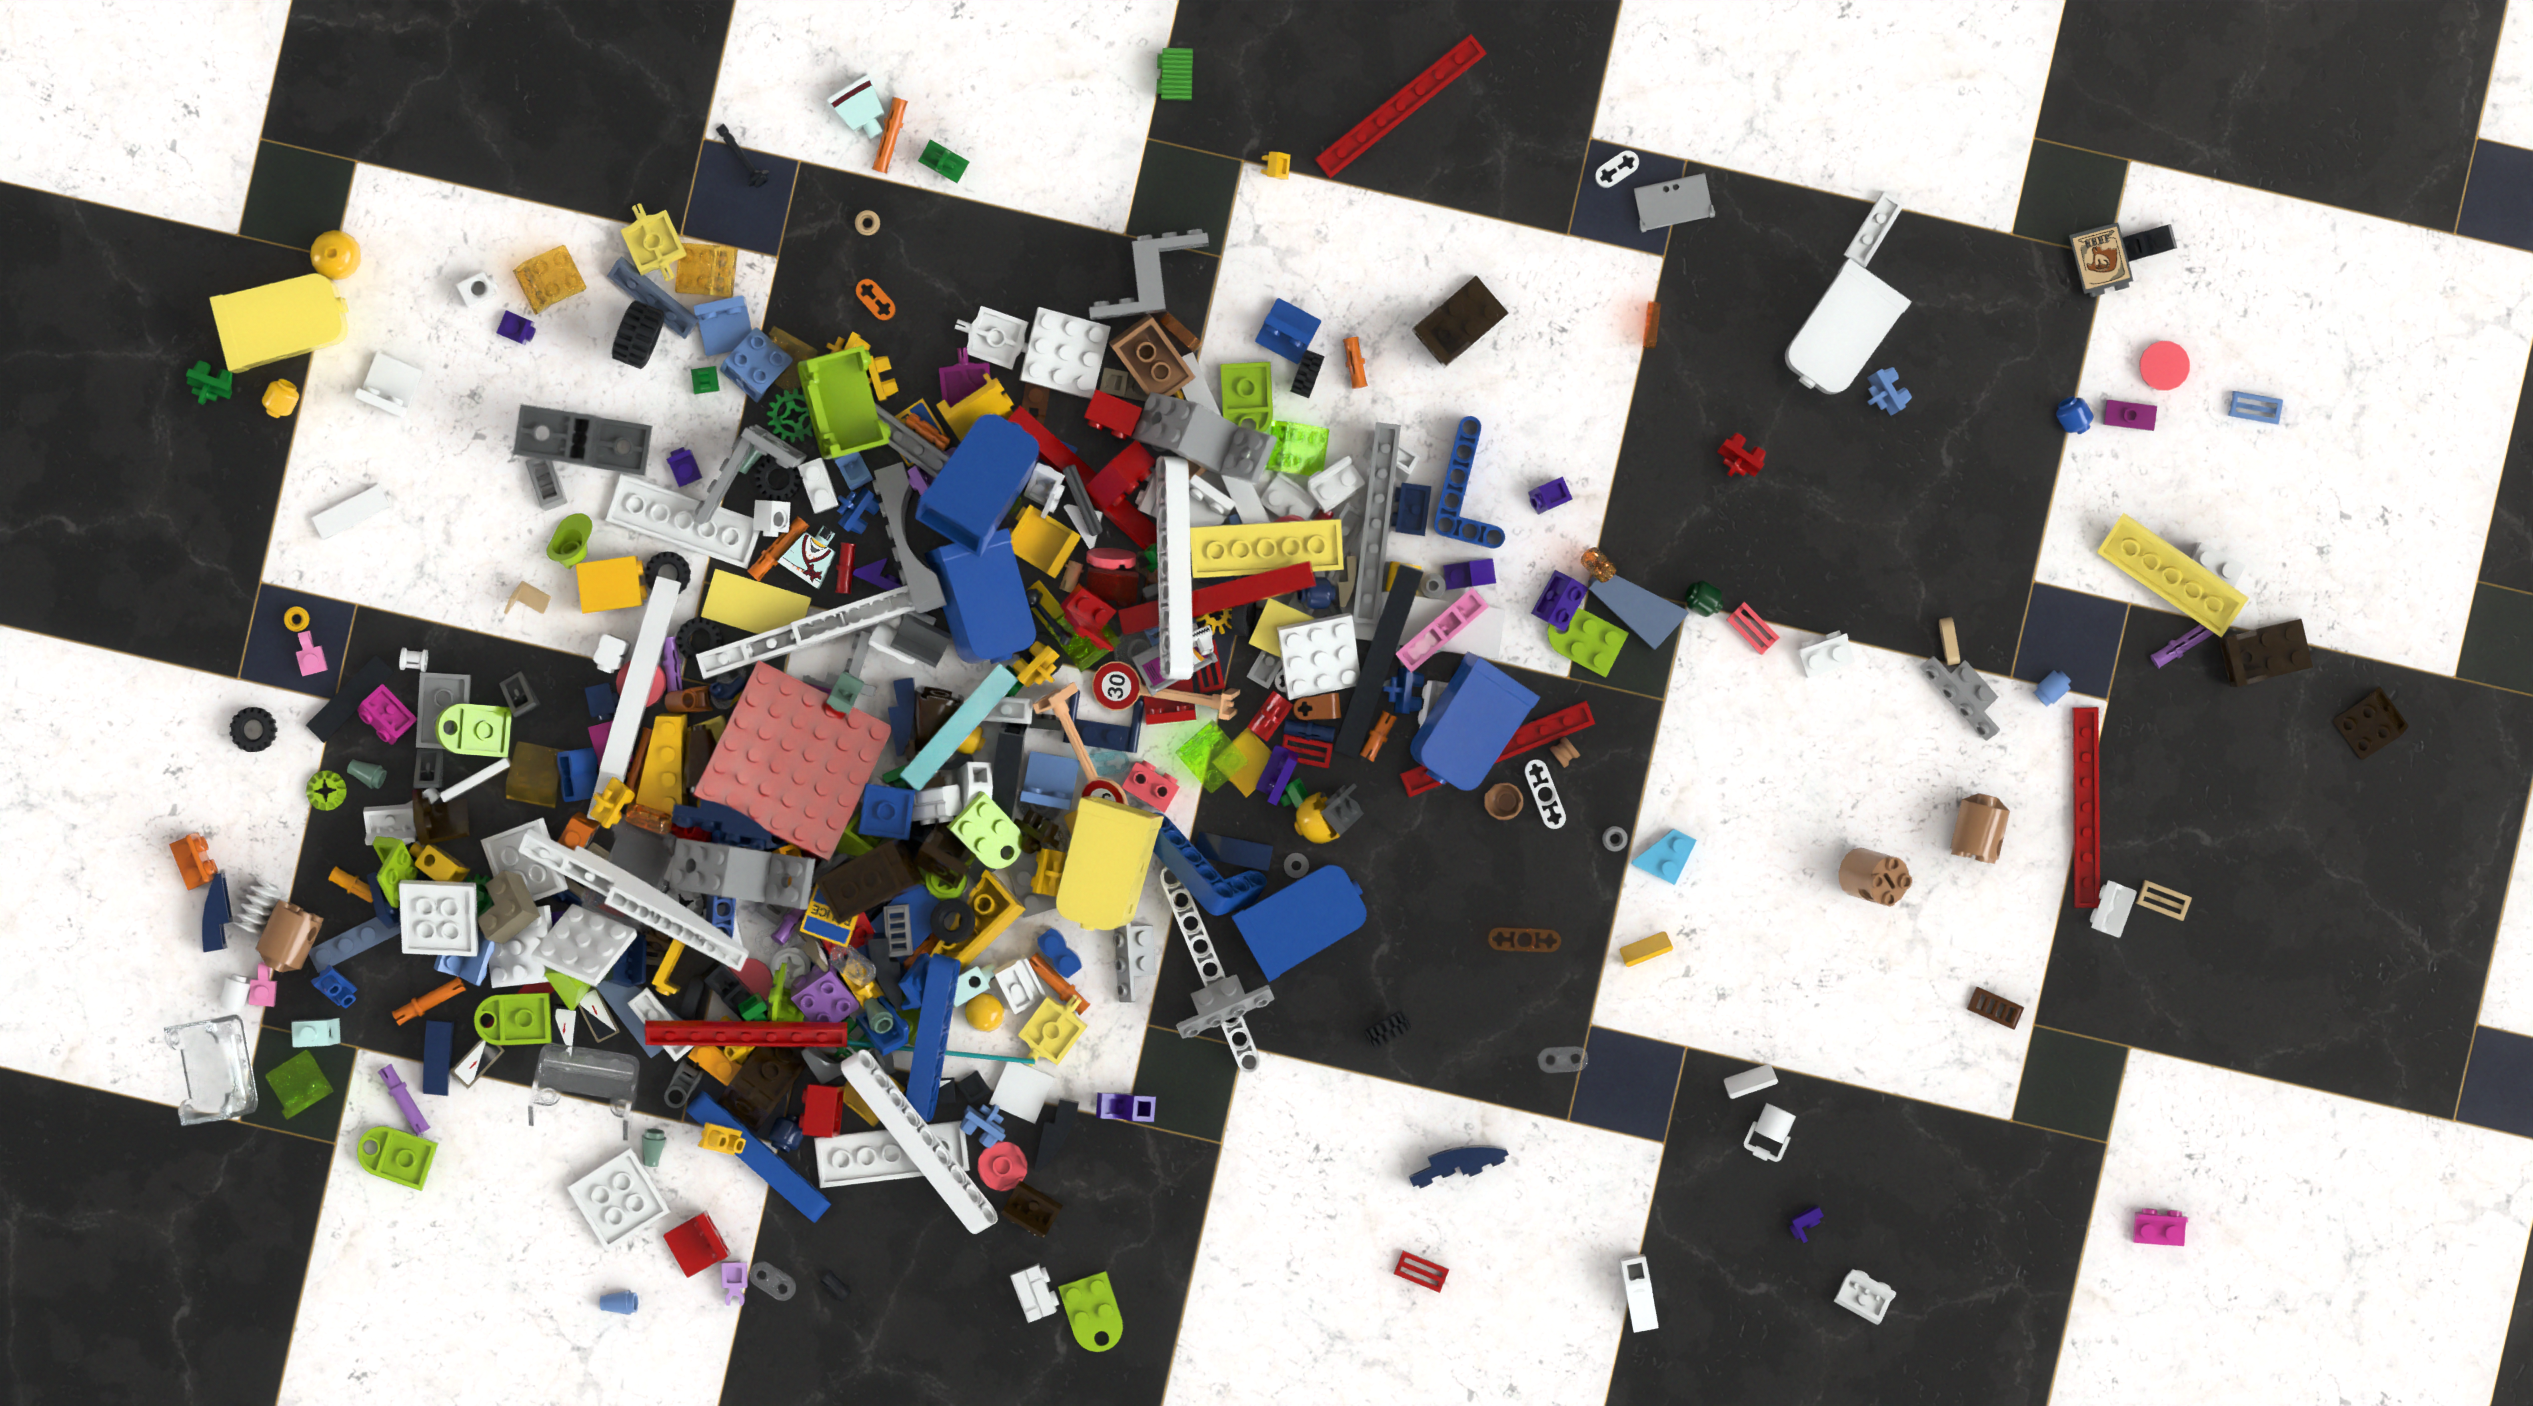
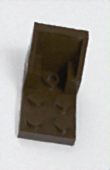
M1476 275L1440 307L1436 308L1414 326L1412 332L1445 369L1509 313Z
M2302 619L2219 638L2230 687H2240L2270 677L2313 668Z
M952 821L938 822L935 829L932 830L920 848L914 864L957 889L976 859L977 854L968 850L949 830L947 826Z
M903 839L884 843L815 880L837 925L856 917L884 901L892 900L926 884L917 865L914 864V860Z
M758 1046L729 1083L717 1103L755 1132H758L808 1065L801 1053L806 1047Z

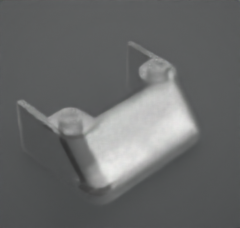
M558 1043L544 1045L540 1051L528 1103L529 1126H534L538 1105H555L560 1100L562 1091L611 1098L610 1110L615 1116L623 1118V1140L628 1141L635 1110L640 1072L638 1059L629 1054Z

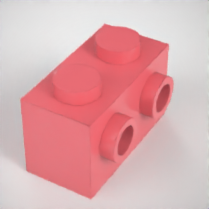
M1145 760L1142 763L1136 762L1121 788L1165 813L1180 786L1176 785L1178 780L1167 773L1161 776L1154 772L1156 767Z

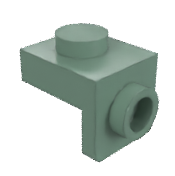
M843 671L826 703L830 704L836 711L849 714L864 685V681Z

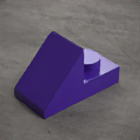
M889 558L858 568L853 572V575L888 591L903 587L899 585L900 579L889 574L885 578L881 576Z
M1493 558L1443 565L1447 590L1496 583Z

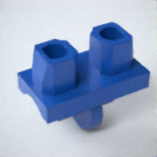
M864 486L858 495L853 491L846 498L839 495L837 499L842 504L837 511L843 516L838 524L848 532L852 530L862 534L868 523L862 520L860 515L864 510L875 515L880 509L879 501Z
M1398 667L1397 677H1391L1390 687H1382V691L1389 692L1388 702H1395L1394 712L1410 714V711L1421 710V697H1413L1411 694L1412 686H1423L1424 674L1415 671L1411 673L1408 668Z
M328 965L325 970L320 972L319 977L311 981L318 990L338 1006L341 1005L347 1008L356 1000L353 994L358 990L356 986L331 965Z

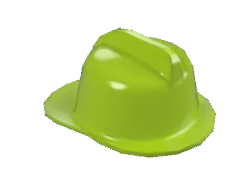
M575 513L567 516L561 521L546 549L547 556L551 560L559 561L566 569H571L573 565L582 562L587 556V541L593 528L592 520L588 515Z

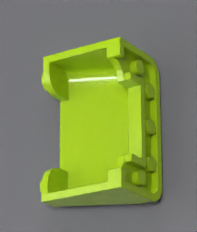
M864 345L797 363L798 374L817 445L824 460L890 443L891 431L889 425L878 419L866 370H868V365L871 364V356L869 351L864 349Z

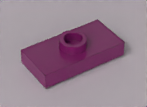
M2106 400L2103 425L2154 431L2157 406Z

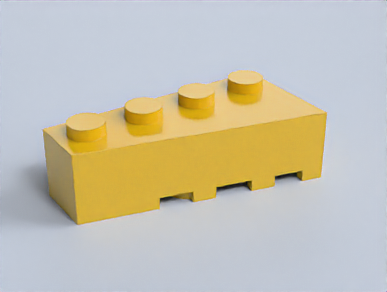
M662 713L656 716L633 816L672 817L674 804L688 806V793L683 794L682 791L687 713Z
M987 869L981 875L982 879L976 888L974 887L970 892V897L966 902L973 909L976 918L972 934L965 941L959 943H946L940 940L930 955L932 958L934 953L960 960L959 974L1026 910L1003 882ZM959 913L956 914V919L948 930H955L961 925L962 918Z

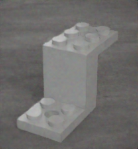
M1202 229L1188 230L1187 235L1177 236V232L1163 233L1162 238L1152 239V235L1137 236V241H1132L1139 302H1135L1134 298L1119 299V304L1110 305L1109 301L1094 302V307H1089L1091 320L1166 312L1159 252L1209 246L1208 234L1202 233Z
M1154 392L1150 393L1132 435V438L1139 442L1169 449L1210 472L1255 484L1259 483L1277 440V437L1271 434L1240 427L1198 403Z
M677 838L669 888L807 910L815 860ZM695 861V862H696V868H695V870L693 871V870H692V865H693V862ZM791 876L792 882L791 885L788 886V879Z

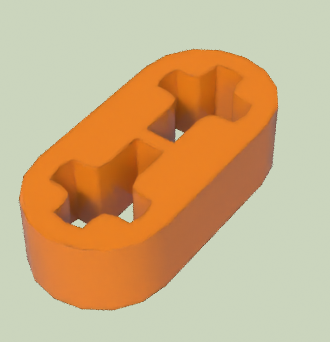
M864 279L857 284L856 294L858 298L878 319L886 321L893 318L896 312L893 301L874 281ZM864 284L866 286L873 285L874 288L871 291L876 296L874 300L868 295L864 297L861 295L863 292L861 287ZM878 300L884 305L890 304L889 315L884 313L878 314L880 311L876 304Z

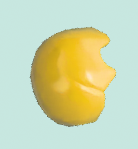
M980 993L971 998L966 1004V1019L978 1031L991 1032L998 1029L1004 1021V1006L992 994Z

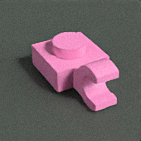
M310 630L298 633L303 650L296 652L302 676L328 670L322 646L314 647Z
M264 962L258 963V979L250 980L249 1005L274 1007L277 981L270 980L271 968L266 966Z

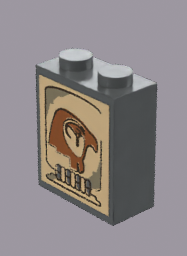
M2118 222L2069 235L2084 294L2090 293V297H2096L2105 294L2104 289L2114 287L2115 291L2130 287L2129 282H2133V277Z

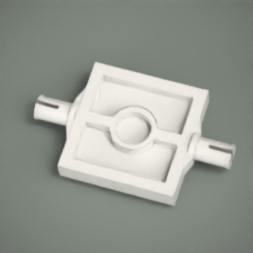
M981 306L978 316L972 324L959 319L956 322L966 327L955 325V329L969 333L968 355L1012 370L1021 352L1026 353L1028 343H1025V332L1029 323L1027 321Z

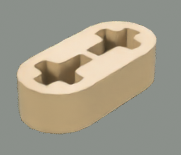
M1952 617L1939 619L1947 666L1960 664Z

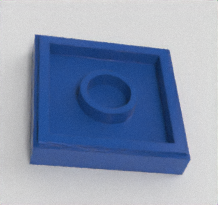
M865 783L859 834L909 840L916 790Z

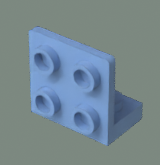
M743 295L693 306L695 316L699 319L707 356L734 351L752 331L746 299Z
M756 327L723 361L720 371L758 403L764 396L767 388L792 363L793 358Z
M1031 751L1020 801L1070 810L1079 760Z
M478 930L479 953L477 957L438 955L433 968L437 971L459 976L474 985L480 986L487 973L489 958L495 950V942L487 940L484 933Z

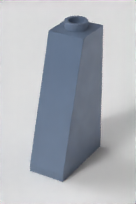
M1604 570L1602 574L1597 571L1588 581L1591 584L1588 590L1653 650L1689 614L1687 610L1607 570Z
M605 975L596 988L649 1057H654L664 1047L662 1045H645V1024L627 1004L644 989L639 985L627 988L607 982ZM659 1000L675 1021H687Z

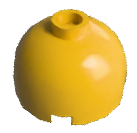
M331 230L324 232L316 238L311 247L310 257L313 267L320 275L331 280H342L350 277L358 269L361 262L360 245L353 236L344 231Z
M1321 792L1304 799V802L1297 808V821L1294 822L1295 829L1300 836L1304 835L1307 840L1317 844H1323L1340 837L1321 814L1327 807L1324 802L1328 800L1326 796L1320 797Z

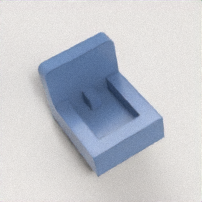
M859 451L833 458L851 491L873 480Z

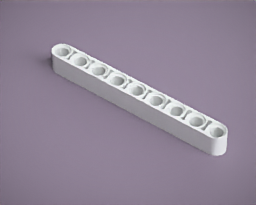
M1160 456L1156 461L1155 468L1160 670L1164 679L1189 680L1193 673L1188 462L1184 457Z
M1166 866L1160 874L1161 884L1205 987H1208L1226 979V975L1191 893L1179 880L1174 884H1169L1165 881L1164 874L1169 870ZM1176 894H1186L1188 897L1187 905L1184 907L1177 906L1174 903V896ZM1194 916L1198 920V926L1194 930L1185 928L1183 922L1186 917ZM1203 939L1207 942L1208 949L1204 953H1198L1194 950L1193 944L1196 940ZM1208 962H1212L1217 966V973L1213 976H1207L1203 972V966ZM1243 1016L1237 1017L1233 1022L1224 1021L1221 1026L1239 1068L1245 1073H1254L1260 1067V1056ZM1239 1031L1245 1033L1247 1037L1246 1042L1243 1045H1236L1232 1040L1234 1033ZM1253 1055L1257 1061L1256 1065L1253 1068L1244 1067L1242 1064L1244 1056Z
M860 1050L842 1061L841 1070L844 1076L971 1233L977 1234L995 1224L998 1217L993 1206L889 1076L886 1075L873 1056L866 1050Z

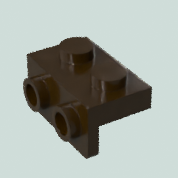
M1019 1181L1003 1208L1001 1215L1010 1222L1024 1227L1032 1235L1045 1238L1063 1205Z

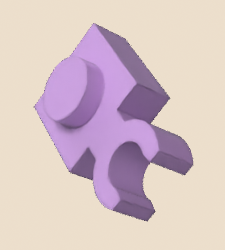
M722 1262V1288H729V1293L725 1297V1303L727 1306H730V1299L735 1295L739 1297V1304L743 1305L745 1296L740 1288L748 1287L747 1262Z

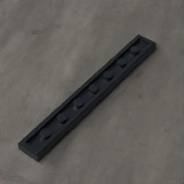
M1400 563L1333 748L1334 751L1354 758L1358 757L1422 579L1423 570Z

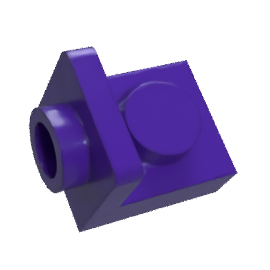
M506 310L496 333L525 345L527 341L531 342L534 337L536 328L533 326L535 322Z
M684 447L670 452L671 457L666 460L672 469L679 487L703 478L692 450L685 451Z
M1563 476L1528 492L1531 506L1538 515L1573 499Z
M1818 1205L1790 1218L1793 1225L1789 1227L1796 1240L1801 1238L1803 1243L1807 1242L1808 1239L1802 1227L1806 1226L1808 1229L1820 1223L1819 1219L1824 1215Z

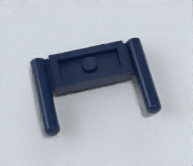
M1078 689L1076 693L1069 697L1068 708L1070 711L1068 713L1083 745L1137 753L1144 710V700L1142 698H1139L1134 703L1131 727L1076 719L1080 690ZM1064 730L1063 742L1070 743Z

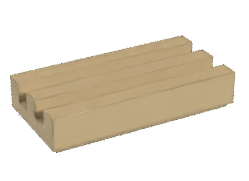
M2144 880L2135 903L2183 921L2192 898ZM2151 887L2185 900L2184 905L2147 892V889ZM2145 896L2178 908L2181 910V913L2177 914L2143 901Z

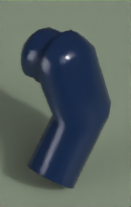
M738 676L731 684L712 683L709 691L712 697L716 699L732 700L745 688L747 683L742 677Z

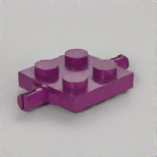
M961 347L957 348L959 363L952 366L939 367L942 401L945 400L950 408L986 385L987 381L983 376L985 373H988L991 378L989 362H969L967 347H963L964 357H962Z

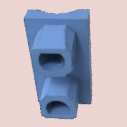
M1893 367L1886 370L1880 369L1867 377L1872 385L1868 390L1873 396L1867 402L1869 405L1876 402L1881 410L1886 408L1890 416L1906 407L1905 404L1912 398L1905 387L1899 391L1895 390L1892 383L1899 379V375Z
M983 1104L979 1111L984 1113L985 1116L967 1105L964 1110L965 1116L960 1124L962 1131L971 1135L979 1126L985 1130L979 1137V1142L989 1149L998 1140L1002 1142L1006 1137L1004 1134L1005 1129L992 1121L994 1120L1000 1124L1004 1119L997 1114L1000 1109L998 1105L994 1104L991 1108H988Z

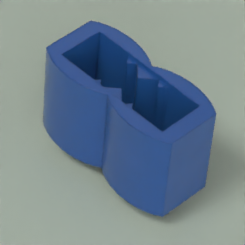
M593 747L558 752L557 764L561 775V792L564 801L569 802L592 798L598 779L596 773L598 758Z
M1051 927L1037 938L1040 949L1045 955L1053 959L1056 970L1063 977L1068 979L1083 967L1079 955L1073 949L1067 947L1066 939L1058 929Z

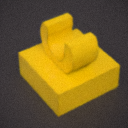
M1269 152V156H1262V160L1268 161V169H1262L1260 173L1267 175V177L1288 180L1289 154Z

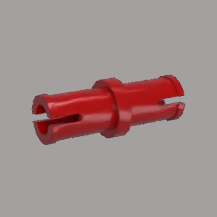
M841 542L839 565L836 564L838 576L835 592L851 594L852 576L854 570H856L854 557L857 544Z

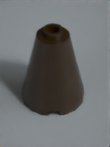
M925 686L924 691H920V687H916L914 700L917 751L921 752L964 704V697L958 694L957 699L952 697V691Z
M705 724L691 726V731L686 732L682 781L683 794L690 793L689 788L691 792L695 791L717 745L712 729H706Z

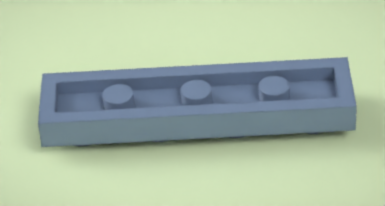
M622 256L616 261L607 275L608 278L637 301L664 311V323L683 339L690 335L698 323L699 319L648 277L645 275L641 276L638 269Z
M375 917L311 948L308 954L317 972L320 973L328 965L334 966L401 933V925L388 929Z

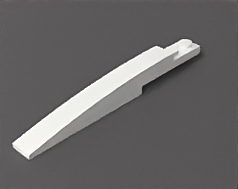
M1193 352L1183 356L1182 359L1196 377L1182 387L1187 401L1198 403L1222 417ZM1221 475L1232 500L1236 502L1235 507L1243 524L1270 522L1251 482Z
M660 576L656 577L613 720L593 795L596 792L602 794L612 776L624 783L681 582ZM593 797L591 800L587 818L596 820L595 818L589 815L597 802L593 799Z
M908 585L696 654L702 677L707 679L750 664L754 665L758 660L763 662L914 611L916 610L915 607H909L905 594L910 592Z
M531 829L527 830L518 852L607 896L605 903L741 971L749 951L688 908L639 878L578 845L572 851Z

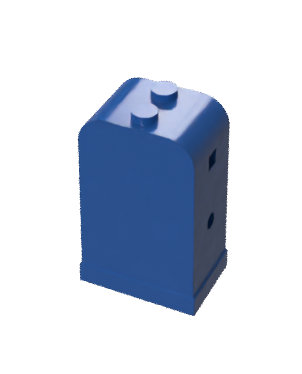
M996 414L981 416L974 423L933 483L919 499L915 518L980 557L986 549L987 543L1031 478L1039 453L1038 442L1016 422L1010 423Z
M1008 528L996 531L980 557L957 543L924 553L928 566L937 575L947 604L942 606L950 633L952 634L956 652L962 661L969 664H976L987 660L994 664L1013 658L1012 653L1027 649L1033 644L1036 637L1035 625Z
M1467 651L1461 660V665L1413 738L1410 746L1411 755L1416 762L1428 769L1426 774L1443 785L1448 782L1461 790H1472L1483 781L1540 697L1480 656Z
M1326 864L1249 907L1232 914V918L1270 982L1279 977L1283 972L1360 928L1365 922L1367 913L1365 905L1359 896L1363 892L1356 879L1350 881L1342 867L1336 864Z

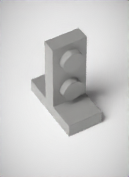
M861 631L860 635H855L852 649H856L853 659L848 658L844 670L858 679L869 648L868 642L872 636V633ZM827 673L825 682L835 685L839 675ZM864 684L860 693L874 697L877 687Z

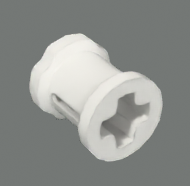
M402 647L399 662L400 670L413 668L426 672L428 650H423L422 652L409 651L407 648Z

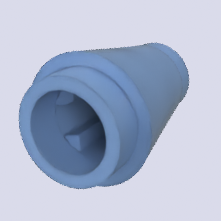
M627 1290L602 1295L600 1297L601 1311L626 1315L636 1313L638 1310L637 1293Z

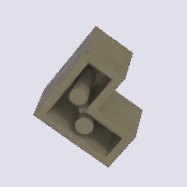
M503 870L485 884L495 905L478 917L477 921L487 940L505 944L540 917L539 911L521 875Z

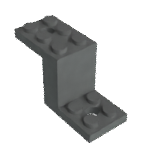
M520 404L513 454L645 476L653 426ZM540 426H546L549 430V437L543 441L538 440L535 435L536 429ZM621 440H627L631 445L630 451L626 454H620L617 450V444Z

